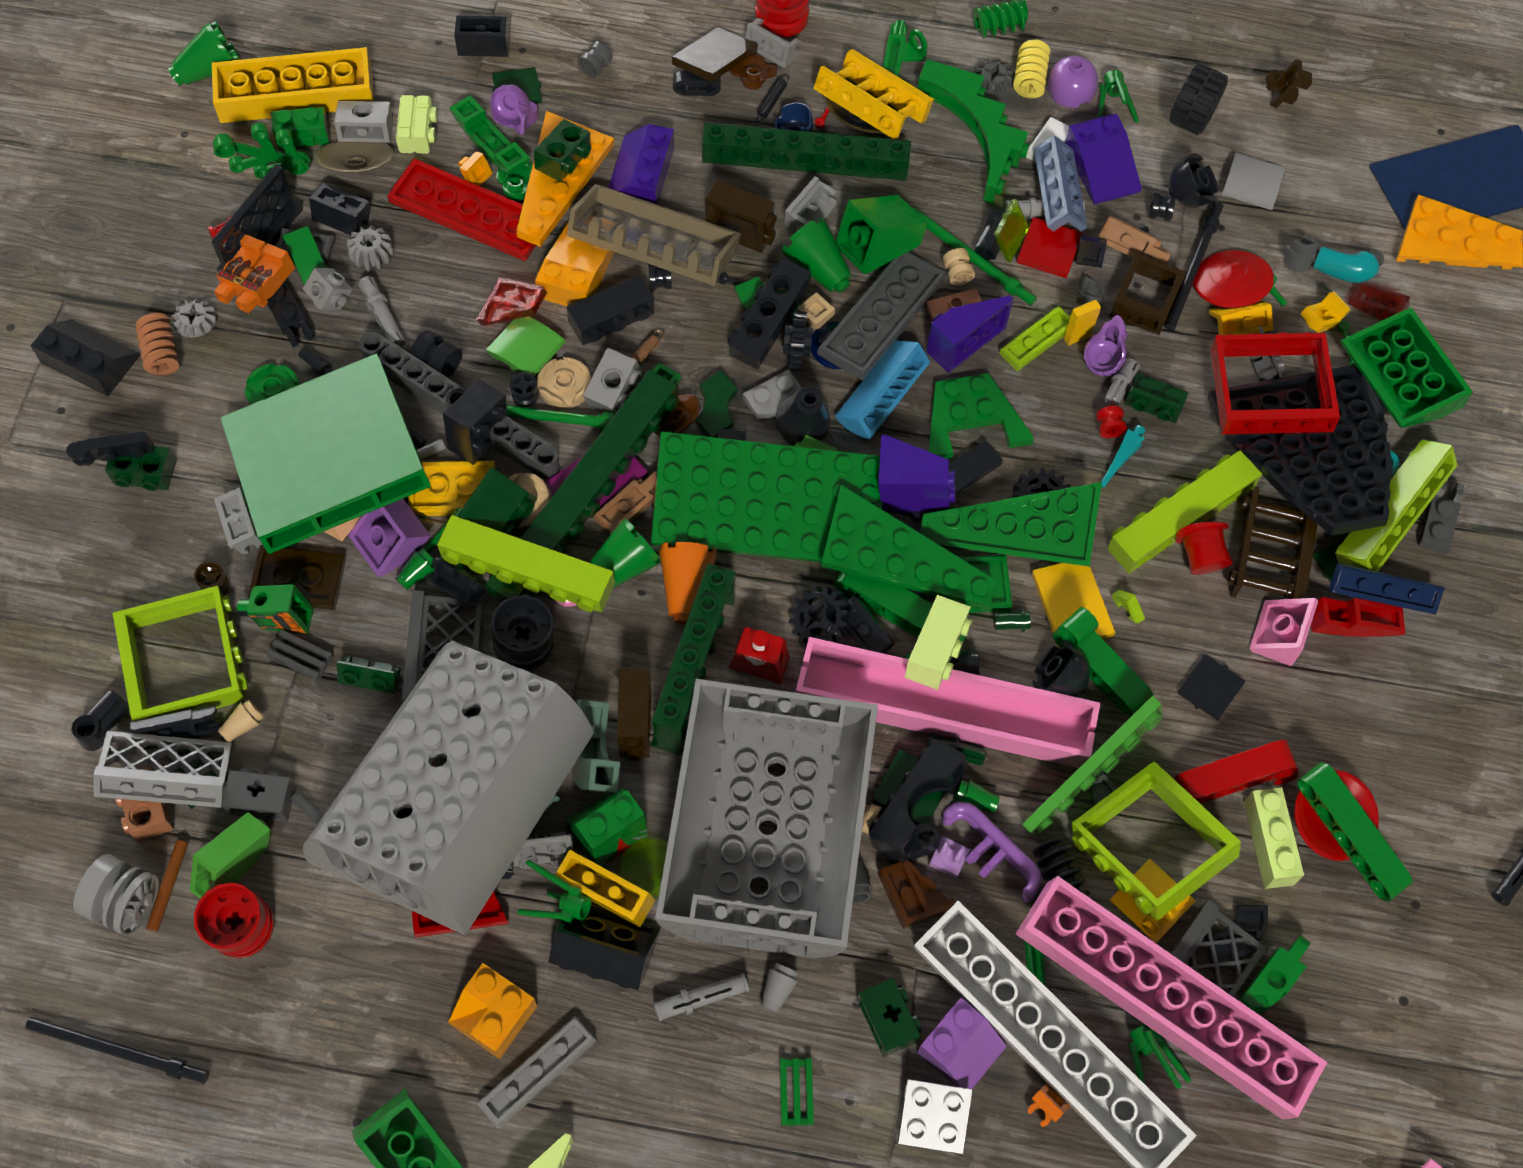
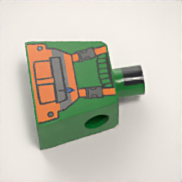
M295 585L255 586L252 588L250 599H240L238 601V615L250 617L263 630L280 632L282 629L288 633H309L314 607Z

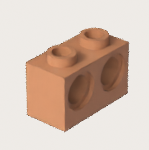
M151 766L141 769L155 771ZM115 799L118 807H123L125 816L121 817V824L125 834H131L137 842L174 830L167 803ZM151 814L150 819L146 823L139 824L140 819L144 815Z

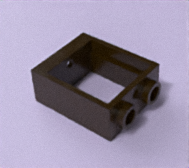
M718 179L716 180L705 198V221L741 233L739 244L759 253H763L766 246L771 245L776 236L774 225L777 215L774 214V202Z
M1136 253L1114 301L1110 317L1113 318L1118 315L1128 324L1160 335L1186 271L1154 260L1149 256ZM1135 273L1172 287L1163 310L1125 296Z
M619 669L617 723L620 757H625L627 760L639 761L643 757H650V669Z

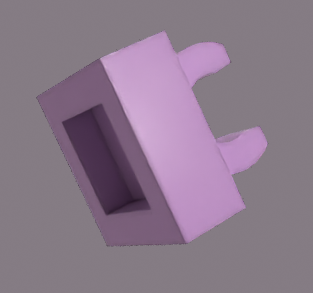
M942 836L939 847L936 849L929 866L957 879L970 849Z

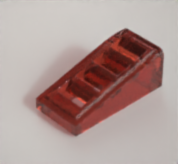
M1359 283L1350 296L1348 304L1383 321L1408 309L1410 296ZM1363 294L1367 295L1365 300L1361 299Z

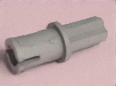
M1127 358L1119 372L1112 377V384L1105 395V403L1107 405L1118 406L1125 392L1131 389L1132 380L1140 368L1139 363L1136 364V360Z

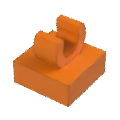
M1046 1083L1032 1097L1034 1102L1029 1106L1027 1112L1032 1114L1036 1109H1042L1045 1112V1118L1040 1125L1045 1127L1052 1120L1056 1122L1071 1106Z

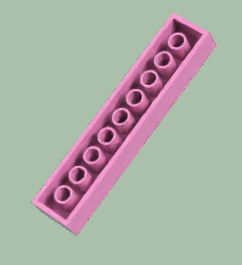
M1059 876L1047 882L1016 932V935L1282 1120L1298 1118L1327 1061Z

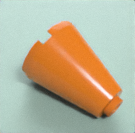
M676 542V546L673 548H668V543H663L660 545L659 554L668 616L673 617L676 623L686 624L707 563L714 565L717 550L713 548L709 552L708 545L693 542Z

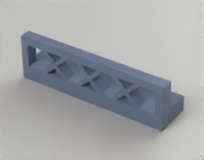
M1053 135L1034 148L1046 224L1053 232L1068 222L1078 230L1083 231L1087 228L1074 151L1066 143Z

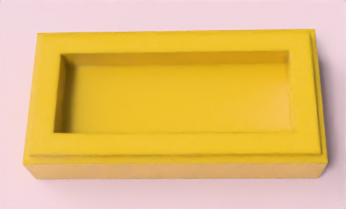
M1097 300L1072 310L1064 336L1068 346L1092 336L1101 309Z

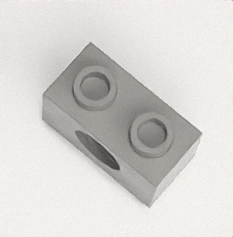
M338 101L334 120L338 142L390 143L393 127L390 102Z
M607 348L583 395L587 404L602 411L617 413L629 397L628 394L632 386H636L641 378V368L637 360ZM612 380H621L620 384L617 387H608L609 383Z

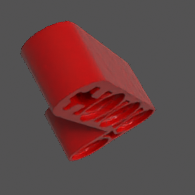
M1278 740L1184 771L1176 775L1174 780L1200 804L1269 781H1272L1273 785L1291 782L1299 777V771L1288 741Z

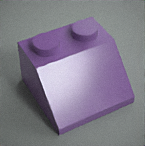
M404 499L362 515L348 535L378 577H383L407 562L414 551L418 552L431 537Z
M960 998L922 1043L917 1054L956 1087L973 1089L1007 1046L988 1020L964 999Z

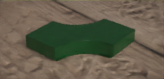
M721 370L699 384V390L704 397L705 405L695 419V423L707 437L718 438V430H730L734 427V422L728 413V406L730 401L737 395L738 388Z

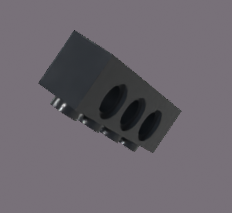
M784 257L778 265H773L768 275L769 281L765 287L761 286L758 289L754 298L756 302L752 308L748 307L741 318V326L738 331H732L727 342L729 344L730 356L757 370L811 284V271ZM778 288H786L788 291L786 293L780 294L777 293L775 290ZM766 309H771L774 311V313L769 316L762 314V312ZM752 331H758L761 333V335L756 338L748 336V334Z

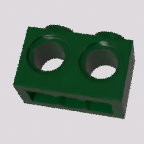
M563 119L534 149L535 169L561 182L568 174L573 173L576 165L582 159L588 157L591 151L590 132Z
M154 446V453H147L142 457L124 456L108 461L105 471L111 481L120 487L138 486L149 491H156L158 489L168 490L177 460L169 447Z

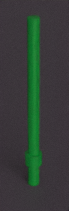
M914 208L928 222L927 230L953 249H966L970 262L1003 285L1007 293L1011 296L1016 295L1029 306L1036 302L1037 297L1023 288L1020 281L1004 274L920 210Z

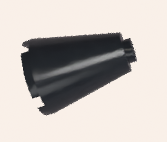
M804 387L782 401L776 412V427L784 440L792 445H795L797 442L801 443L805 435L821 441L826 436L830 427L831 418L821 392L814 387Z

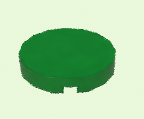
M266 364L255 369L248 376L245 396L249 404L252 405L301 384L296 373L288 366Z

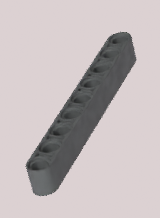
M377 332L365 333L359 340L363 358L377 353L390 380L442 414L467 391ZM505 416L501 422H497L490 429L491 446L543 479H550L559 473L560 463L556 448L508 416ZM499 432H507L506 434L498 435ZM521 446H529L526 449H520ZM544 460H551V462L547 464L541 463Z

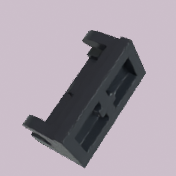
M323 182L309 198L311 219L351 236L352 232L359 233L361 222L366 225L369 222V201Z

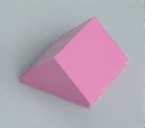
M1316 598L1265 600L1249 649L1259 655L1292 666L1303 651L1318 600Z

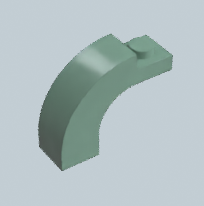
M577 700V705L587 717L594 734L571 769L573 779L580 789L617 793L620 762L610 761L606 750L609 703Z

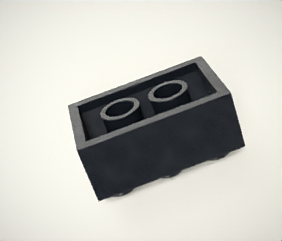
M74 320L46 325L30 345L40 363L107 397L140 357L139 352Z
M591 906L587 917L583 921L573 918L571 923L563 920L560 921L554 932L548 963L558 965L565 970H574L587 974L593 979H603L618 984L622 988L638 990L646 975L661 927L644 922L641 927H638L615 913Z

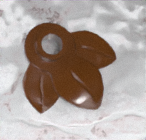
M756 52L729 70V72L734 76L740 77L745 88L756 90L762 87L765 79L776 76L778 67L775 64H765V58Z

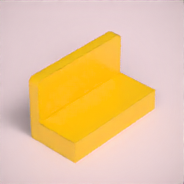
M1263 300L1241 308L1217 307L1209 309V315L1217 318L1219 335H1227V333L1233 335L1261 333L1260 326H1262L1264 332L1273 330L1272 305Z

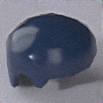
M794 102L783 106L780 117L775 118L776 129L812 132L813 130L811 109L804 103Z

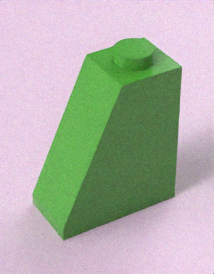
M247 812L193 855L190 892L201 899L208 890L219 884L237 883L268 848L271 829L268 828L267 824Z

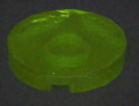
M643 838L633 843L624 852L621 862V878L649 892L654 899H659L668 842L661 839Z

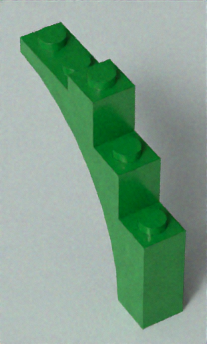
M927 59L920 74L917 89L954 113L976 137L983 151L987 167V184L983 201L993 204L996 194H1002L1006 181L1002 179L1004 174L1009 175L1011 167H1018L1020 159H1026L1030 147V144L1026 143L1028 132L1007 126L1008 115L1004 114L1006 104L984 97L987 89L983 87L985 76Z

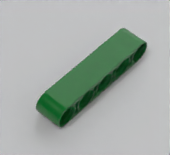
M841 572L834 582L835 587L844 590L850 598L855 595L869 610L917 638L933 604L906 588ZM961 635L960 641L963 642L966 636Z
M1320 762L1297 781L1298 788L1370 888L1381 900L1385 902L1392 901L1412 884L1413 880L1408 870L1331 766L1325 762Z

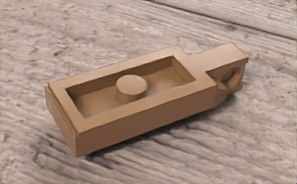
M1111 215L1108 216L1098 238L1107 239L1108 246L1133 258L1138 253L1166 264L1171 256L1170 251L1160 247L1162 241L1158 240L1157 237Z
M655 471L645 481L641 478L637 481L634 479L594 515V520L610 535L624 518L632 523L654 503L657 472Z

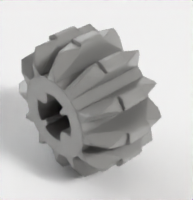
M371 224L369 229L365 230L360 226V232H352L351 239L347 240L350 260L355 262L358 269L365 266V269L369 272L372 267L376 266L380 270L381 263L389 264V257L393 256L391 237L385 234L382 227L375 230V227Z

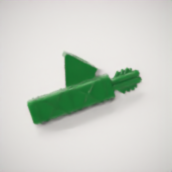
M896 20L895 23L891 24V33H889L883 61V68L898 77L902 62L926 60L928 48L923 33L916 28L910 31L909 41L906 42L905 35L907 34L908 27L905 25L904 20L901 22ZM915 35L920 39L921 47L918 45Z

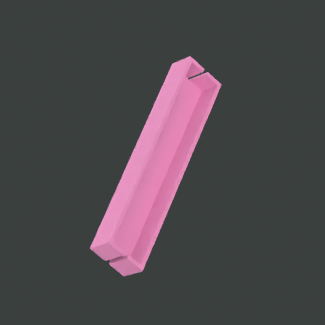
M812 637L808 639L795 693L877 704L876 722L926 734L934 733L953 740L959 738L961 742L1070 767L1080 768L1091 757L1095 737L1094 731L1100 708L1099 702L953 669L949 680L943 679L939 689L936 690L904 678L909 659Z

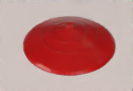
M1226 250L1214 253L1202 260L1193 285L1200 297L1213 305L1225 308H1241L1253 305L1268 295L1273 287L1274 274L1270 265L1260 256L1242 250Z
M1335 770L1378 829V808L1369 788L1356 776L1345 771ZM1299 791L1294 813L1297 829L1304 842L1311 850L1324 858L1335 861L1350 860L1301 791Z

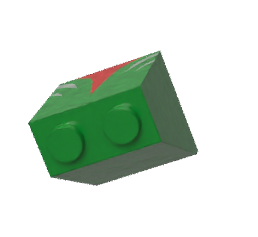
M618 788L617 793L606 792L563 821L589 860L601 867L648 837L645 814L629 791Z

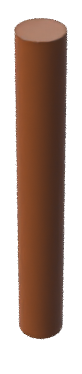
M176 840L146 926L148 931L157 933L160 928L188 843L185 841Z

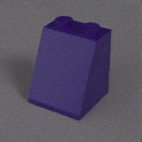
M881 435L879 492L882 510L886 513H910V511L932 513L950 509V502H955L956 486L955 471H949V460L888 435Z

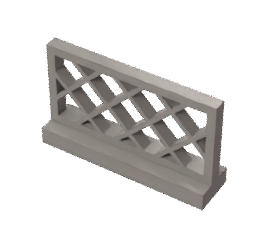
M107 731L100 760L94 771V797L221 808L232 743ZM112 742L126 743L129 747L116 751L111 745ZM157 746L160 750L149 755L143 748ZM188 749L191 753L180 757L174 751ZM211 751L224 752L222 756L211 760L206 755ZM136 752L142 759L132 764L125 759V757ZM167 755L174 762L163 767L157 760ZM198 758L205 765L194 770L188 763ZM115 762H118L123 768H115V767H107V766H109V765H111V764H113V763H115ZM147 765H150L155 771L139 769ZM182 768L187 774L170 772ZM212 770L219 777L203 776V774Z

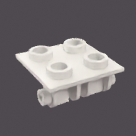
M908 1079L904 1092L905 1101L898 1144L963 1154L972 1089Z

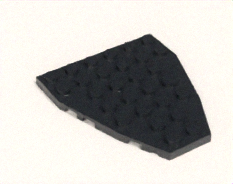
M1355 364L1332 368L1340 419L1334 432L1224 434L1226 439L1238 451H1242L1262 473V476L1286 500L1331 536L1385 526L1389 518L1388 503L1391 494L1389 488L1392 478L1390 443L1387 442L1386 436L1388 424L1384 418L1386 407ZM1315 372L1228 387L1231 410L1321 409ZM1211 390L1208 393L1207 399L1220 424L1216 390Z

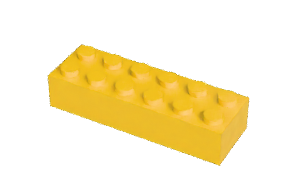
M367 47L212 62L213 105L220 123L271 118L272 111L309 107H324L326 113L336 112L338 101H374L372 66Z

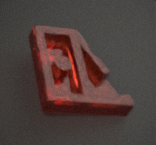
M499 277L479 313L477 321L480 325L486 326L535 315L547 292L543 286Z

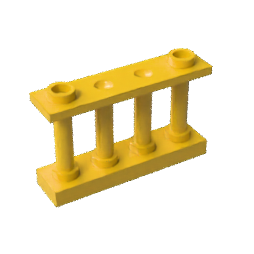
M854 49L847 52L842 69L839 72L835 73L827 67L821 66L813 88L892 139H898L906 118L911 117L919 123L925 122L934 101L932 97ZM848 78V79H850L851 81L855 82V83L858 84V85L856 86V85L852 84L851 82H849V81L846 80V79ZM867 91L871 92L879 98L876 99L872 95L868 94ZM887 104L892 105L893 107H895V108L898 109L899 111L897 112L896 110H894V109H892L891 107H889Z

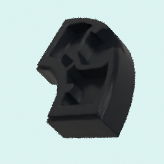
M1237 905L1232 922L1257 941H1260L1267 925L1268 905ZM1228 930L1212 934L1213 941L1227 940ZM1234 934V939L1240 937L1239 935L1236 936V935ZM1245 942L1235 943L1239 960L1253 950ZM1229 944L1214 945L1218 963L1234 961ZM1209 954L1210 964H1213L1212 961H1211V958H1210V954Z

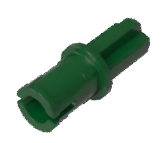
M930 733L926 747H929L933 739H936L964 753L967 762L983 765L986 757L984 749L960 743L959 738L953 740Z

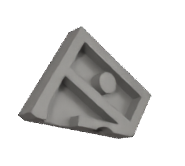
M787 370L743 393V400L757 419L771 418L776 416L777 409L782 401L802 389V386L792 372Z

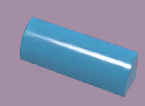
M896 340L835 415L836 419L853 434L871 439L930 364L921 345L918 342Z

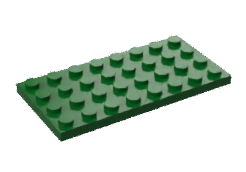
M661 432L651 545L660 546L663 543H668V547H675L676 542H693L708 545V551H712L715 548L717 552L821 563L841 485L882 509L879 492L880 456Z

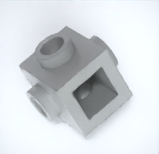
M314 268L303 290L313 300V304L317 308L327 311L341 310L346 304L352 288L335 269Z

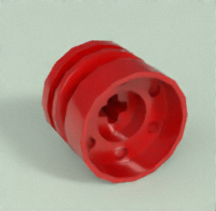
M236 883L219 884L208 890L198 901L194 912V928L200 939L220 953L238 959L250 957L261 951L271 939L275 927L274 914L268 903L244 885ZM241 919H243V924H239L236 929L234 927L235 923H240Z

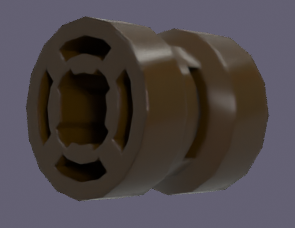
M212 561L204 562L196 568L194 579L201 590L218 586L224 596L228 593L230 582L218 563Z

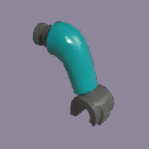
M1307 234L1302 237L1301 242L1292 240L1284 251L1285 265L1293 271L1305 272L1314 263L1313 268L1324 274L1357 284L1375 277L1379 272V267L1384 263V255L1378 249H1371L1368 252L1361 251L1352 255L1323 246L1319 251L1317 241Z

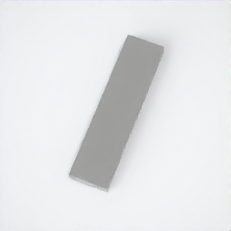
M574 1016L484 1096L477 1105L499 1130L596 1043V1039L579 1019Z

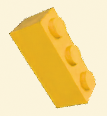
M572 850L568 851L555 874L571 886L581 889V894L589 896L591 901L638 927H641L656 901L649 892Z

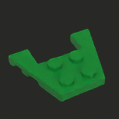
M989 373L935 382L928 452L945 459L952 458L954 452L948 432L996 424L1002 425L1008 448L1033 444V435Z

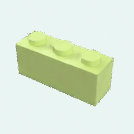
M937 595L908 660L904 678L936 690L939 689L943 679L949 680L954 666L950 661L952 657L958 658L963 645L960 637L961 635L967 637L972 624V620L968 619L970 606Z
M1283 788L1252 791L1244 801V806L1264 889L1294 886L1304 876Z

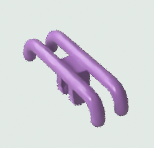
M957 802L947 807L943 811L942 822L945 825L950 826L957 820H965L984 838L967 856L965 861L970 865L975 863L983 853L993 846L998 852L981 868L979 874L985 878L1006 859L1027 880V886L1023 889L1021 895L1023 902H1032L1038 894L1042 882L1041 873L1036 864L971 803Z

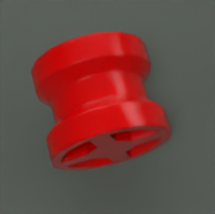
M1107 406L1096 413L1097 421L1101 424L1099 427L1101 437L1116 438L1126 433L1127 426L1122 420L1124 417L1123 408Z

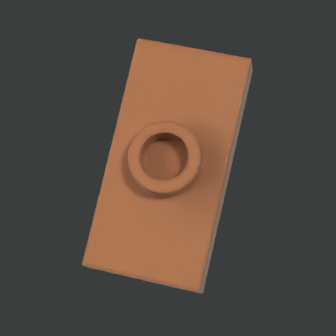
M975 288L926 301L925 307L932 321L938 314H944L951 308L981 302L982 300Z

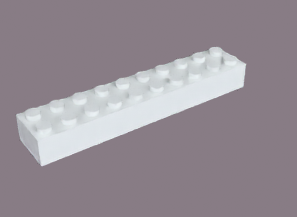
M959 901L914 945L915 950L969 1005L988 1020L994 1030L1131 1168H1167L1197 1136Z

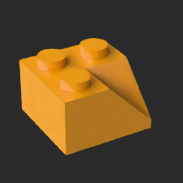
M482 963L463 989L448 1023L500 1059L538 1006L531 995Z

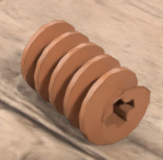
M150 313L141 317L136 322L135 329L144 370L153 375H169L179 369V362L177 361L178 356L175 351L176 346L173 342L174 336L171 333L172 327L169 317L163 313Z

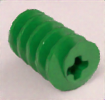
M1011 0L1009 4L1001 2L1000 5L994 3L990 7L984 5L981 9L979 7H974L973 9L974 26L980 32L982 38L987 37V30L990 31L992 37H995L998 28L1001 35H1005L1006 27L1009 28L1011 33H1014L1016 25H1018L1020 31H1024L1025 23H1027L1028 7L1025 0Z

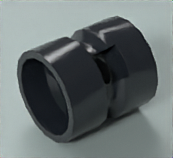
M431 330L422 332L413 343L410 354L447 378L459 367L463 356L460 348L449 341L444 342L441 336Z

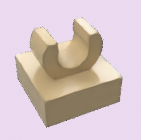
M817 292L797 307V311L807 312V323L814 330L821 328L826 321L835 315V308Z

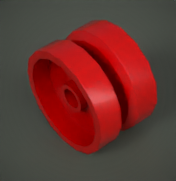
M755 0V19L761 18L764 20L759 26L778 37H792L801 33L807 26L810 0Z

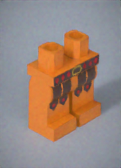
M245 234L240 240L242 246L232 260L225 264L223 270L221 269L216 276L220 284L217 286L214 294L220 302L229 304L233 297L237 296L238 298L235 300L236 306L241 311L249 314L256 305L264 308L268 304L267 299L274 295L295 269V266L287 251L268 243L266 245L264 241Z

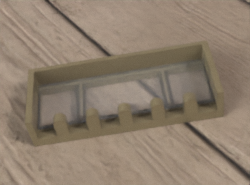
M594 184L570 209L567 236L714 287L720 274L733 257L737 256L741 236L739 232Z

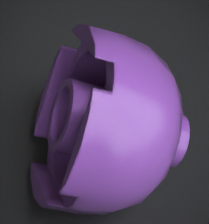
M1081 56L1064 57L1056 62L1051 69L1047 81V91H1050L1053 95L1052 99L1056 103L1064 107L1077 108L1082 103L1087 102L1088 104L1092 101L1097 91V71L1089 60Z

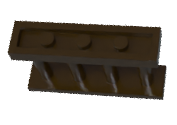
M1254 486L1250 495L1244 496L1241 504V511L1245 512L1235 569H1231L1228 577V585L1232 586L1230 596L1236 598L1242 586L1284 595V599L1306 598L1318 524L1300 510L1258 501L1260 487ZM1255 512L1296 521V524L1300 525L1299 533L1293 535L1253 525ZM1251 536L1291 545L1292 549L1296 550L1295 557L1287 559L1250 550ZM1247 561L1288 570V574H1292L1291 582L1283 584L1246 575Z

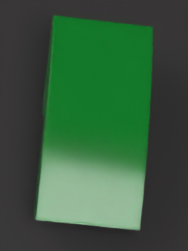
M305 226L282 235L302 283L305 285L314 268H326L309 227Z

